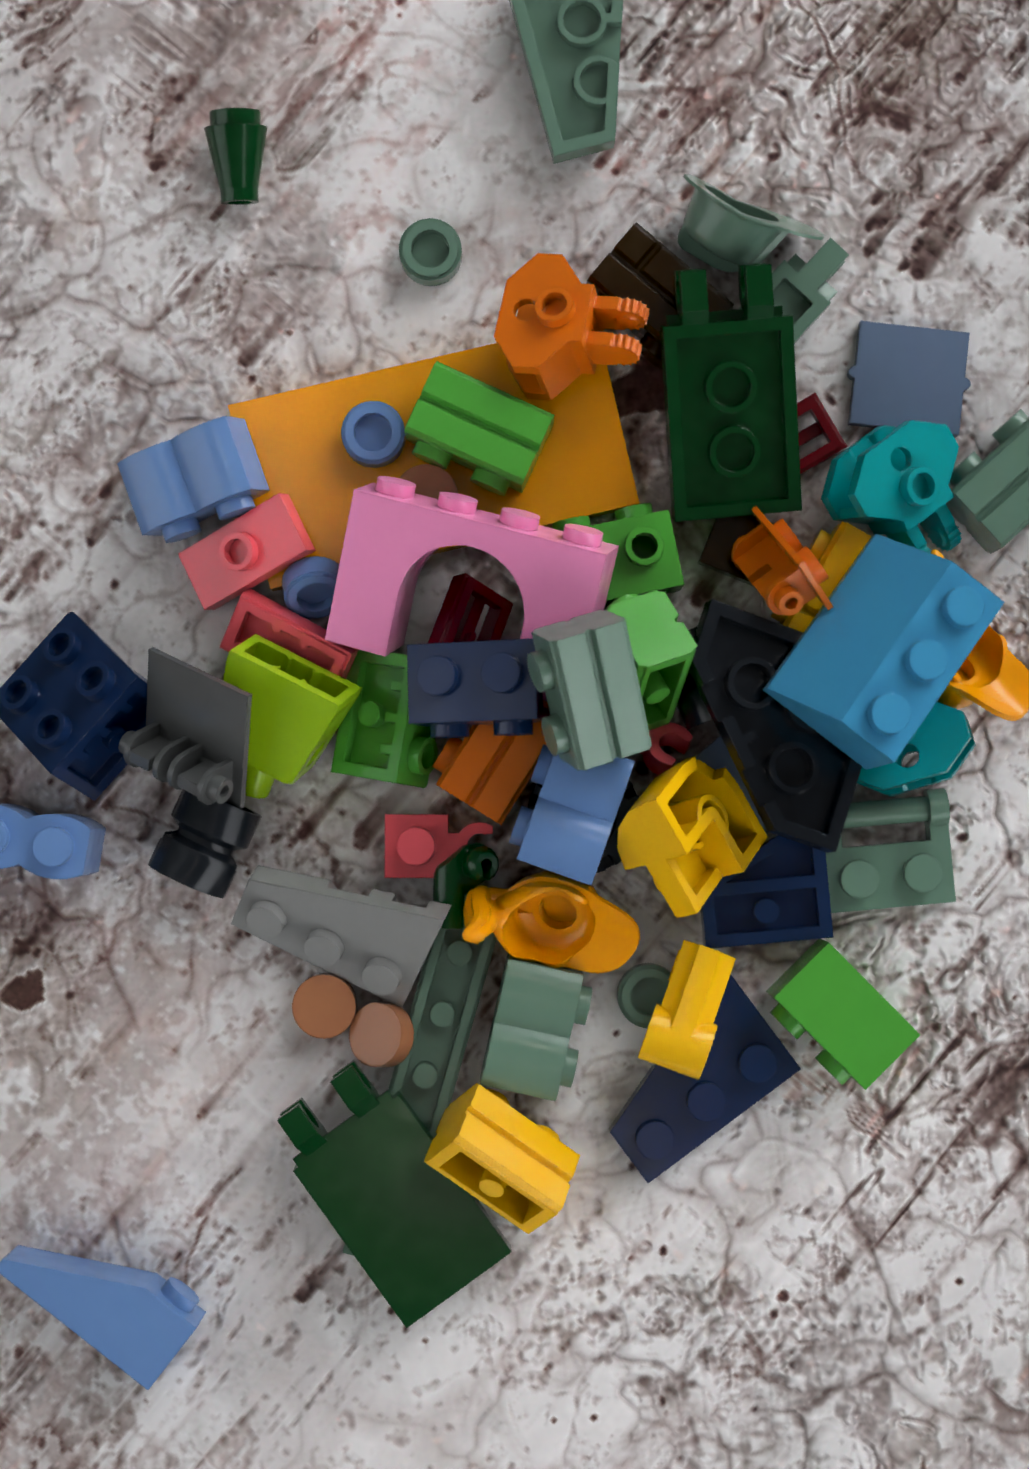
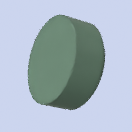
M427 218L416 221L405 230L400 239L399 256L401 265L405 273L416 283L425 286H437L446 283L455 276L462 262V247L457 232L448 223L439 219Z
M654 963L638 964L630 968L622 976L618 984V1005L623 1015L636 1026L648 1028L656 1003H662L671 973L663 966Z

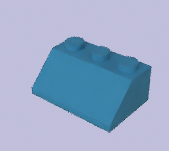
M875 534L869 539L828 597L834 607L829 611L824 605L821 607L763 689V691L866 770L895 763L1005 603L953 561Z

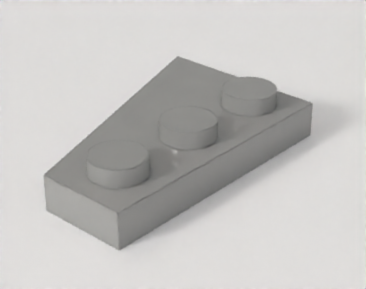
M258 865L247 882L231 924L402 1008L452 905L430 900L426 908L395 902L396 893L372 889L369 896L337 890L333 882L328 879Z

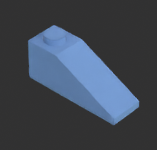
M17 1245L0 1262V1274L147 1390L150 1389L192 1335L206 1313L197 1305L199 1297L189 1286L173 1277H169L166 1281L155 1272Z

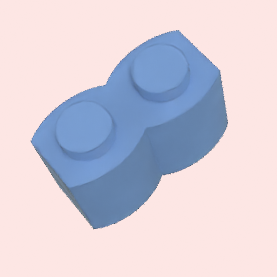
M223 416L210 420L175 436L171 440L134 453L117 463L142 535L163 536L165 543H173L197 535L202 531L199 522L216 513L219 520L239 517L255 508L253 499L270 491L249 429L243 418Z
M543 745L531 778L532 782L542 785L534 810L521 806L509 843L520 846L517 860L591 886L635 761L628 758H615L613 762L588 770H577L560 759L559 755H552L547 745Z
M0 803V869L21 866L37 876L49 879H70L99 872L106 828L94 819L83 815L71 813L40 815L32 809L21 805Z

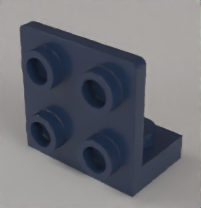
M69 612L0 688V719L50 774L94 801L128 765L124 760L123 754L119 752L118 746L121 737L127 731L133 730L136 732L146 726L147 679L134 671L74 612Z

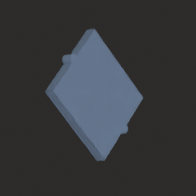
M860 321L854 366L847 372V377L853 380L848 425L876 428L882 425L898 427L904 421L917 420L948 425L953 436L957 437L960 430L963 392L969 389L971 385L970 380L965 378L970 333Z

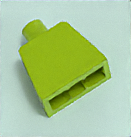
M254 634L229 651L223 681L252 694L246 796L258 799L266 798L269 796L275 779L284 784H294L307 773L320 758L362 687L258 634Z

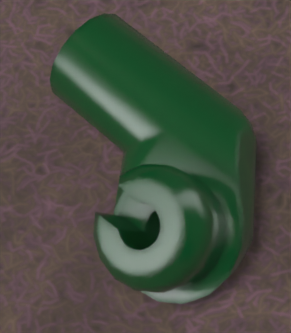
M476 842L463 845L435 869L433 901L452 905L441 926L443 929L464 928L463 907L465 895L485 880H491L498 871L499 859L495 851L484 844Z

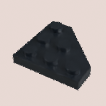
M711 599L704 604L695 632L694 641L697 644V648L689 673L766 830L770 833L826 853L836 852L862 766L763 691L803 632Z

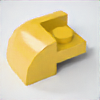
M694 756L682 760L654 778L627 812L618 827L617 850L625 870L646 865L653 877L656 888L664 896L675 917L681 918L697 914L723 877L744 872L768 836L739 784L727 768L723 767L715 770L703 761L696 760Z

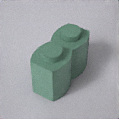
M507 954L483 1060L480 1085L556 1101L560 1086L571 1088L579 1050L568 1048L574 1023L585 1025L592 997V988L582 986L584 977L582 971L564 967L553 968L540 962L523 961Z

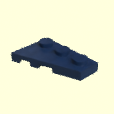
M731 974L714 1024H717L718 1027L700 1079L688 1077L656 1064L652 1065L609 1127L612 1136L647 1183H650L801 1070Z

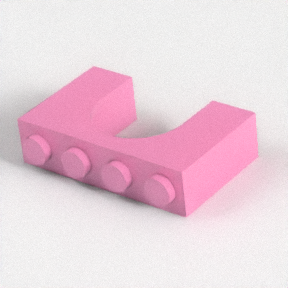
M378 476L377 483L373 482L356 488L353 492L325 640L381 656H387L403 646L416 583L422 567L437 549L454 545L474 547L487 552L498 559L510 571L519 587L524 606V621L520 639L533 638L531 632L534 629L561 621H570L571 618L597 610H604L619 545L603 542L604 533L595 528L578 524H565L564 530L560 531L539 525L540 516L529 511L516 508H502L501 514L498 515L476 509L478 500L467 495L440 492L438 499L415 493L416 484L411 481L390 476ZM544 691V692H543V700H546V701H547L546 695H545V691Z

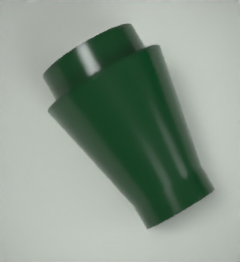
M223 108L210 111V126L205 127L204 131L220 187L221 204L248 205L259 203L258 187L267 134V126L261 125L260 111L251 108Z

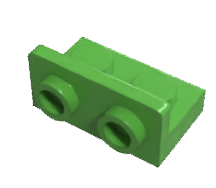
M359 650L348 673L347 680L362 687L338 728L331 772L426 788L429 774L434 769L433 764L437 759L438 748L435 741L436 738H430V727L409 724L407 655L390 653L387 656H381Z

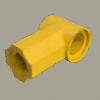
M683 940L668 978L669 983L662 1003H656L637 1058L688 1077L700 1079L718 1027L717 1024H714L736 958L701 944Z

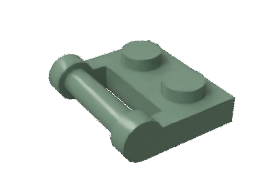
M944 788L925 789L923 796L852 802L850 804L843 829L924 821L926 840L842 847V838L840 837L836 852L826 853L831 913L956 902L949 834L950 806L948 795Z

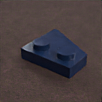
M779 835L763 843L745 871L723 877L700 909L704 946L722 948L833 938L826 852Z

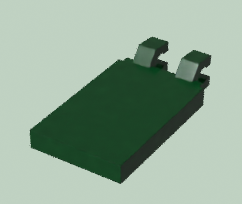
M771 264L738 265L739 300L742 309L710 312L706 270L689 269L674 271L677 314L666 315V325L660 326L671 512L672 519L675 522L754 515L751 509L755 506L763 514L802 511L793 316L783 315L782 305L774 306Z
M353 1060L333 1074V1079L330 1081L346 1106L354 1113L352 1116L327 1133L304 1099L300 1098L282 1111L277 1121L294 1146L301 1152L293 1158V1161L296 1163L293 1172L404 1326L408 1328L512 1252L511 1245L478 1199L424 1162L433 1137L401 1092L398 1091L391 1095L386 1090L379 1095Z

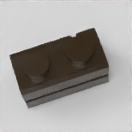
M636 222L616 244L612 252L593 271L587 280V284H594L598 296H615L626 299V297L629 299L635 298V300L647 304V308H649L647 325H644V328H639V330L632 329L631 332L641 339L639 341L642 344L641 354L653 365L663 370L660 326L666 325V315L677 314L674 271L692 268ZM707 282L709 312L732 310L734 304Z

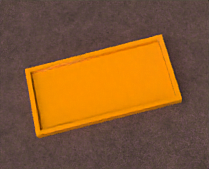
M494 343L228 405L230 417L245 419L270 489L267 493L253 499L255 507L278 493L289 494L316 550L306 557H326L339 564L354 489L373 482L377 483L378 476L400 478L404 472L414 466L429 464L412 454L415 444L406 440L402 453L389 465L379 468L360 465L347 453L341 438V428L348 412L356 405L366 401H380L390 405L399 413L404 427H406L436 361L555 415L552 430L522 493L510 487L505 496L492 493L470 480L474 471L450 461L447 469L444 470L453 478L459 494L478 500L476 509L498 515L501 514L502 508L521 509L539 515V525L552 527L553 523L579 516H589V518L614 513L615 510L640 504L607 365L597 364L595 375H580L552 401L527 399L506 364L507 359L498 344ZM454 545L441 547L437 549L433 554L442 553L468 546ZM286 569L268 578L270 590L273 592L282 590V577Z

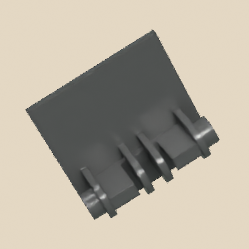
M152 647L148 650L146 726L136 732L133 730L127 731L120 739L119 752L123 754L124 760L128 765L141 767L147 771L152 770L153 776L159 781L168 782L171 787L177 790L183 789L197 796V799L206 805H211L215 802L218 804L227 802L242 809L245 807L252 694Z

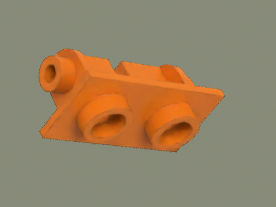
M757 506L753 507L751 510L760 522V525L734 542L731 551V559L734 565L742 571L765 600L769 609L777 615H794L815 597L820 600L828 611L834 606L820 586L829 576L807 546H802L783 518L772 524Z

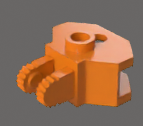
M537 253L507 279L494 338L507 359L506 364L527 399L552 401L580 375H595L597 364H622L623 366H631L633 363L637 364V361H640L642 344L639 343L640 340H636L634 336L631 337L628 334L604 332V329H630L632 331V329L639 330V328H644V325H647L649 308H647V304H643L642 301H637L635 298L629 299L626 297V299L615 296H598L594 284H581L563 254Z

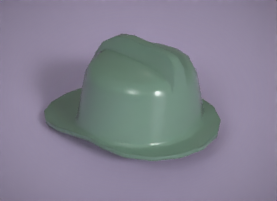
M688 173L683 176L695 189L684 217V222L678 233L677 242L681 249L713 268L725 272H738V265L762 263L788 233L815 240L824 239L825 235L809 225L737 200Z

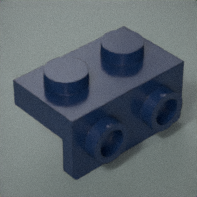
M533 638L407 645L409 724L430 727V738L470 737L469 725L493 724L494 736L533 735V723H540L543 717L550 715L549 708L543 707V692L537 691L528 670L527 655L535 652Z

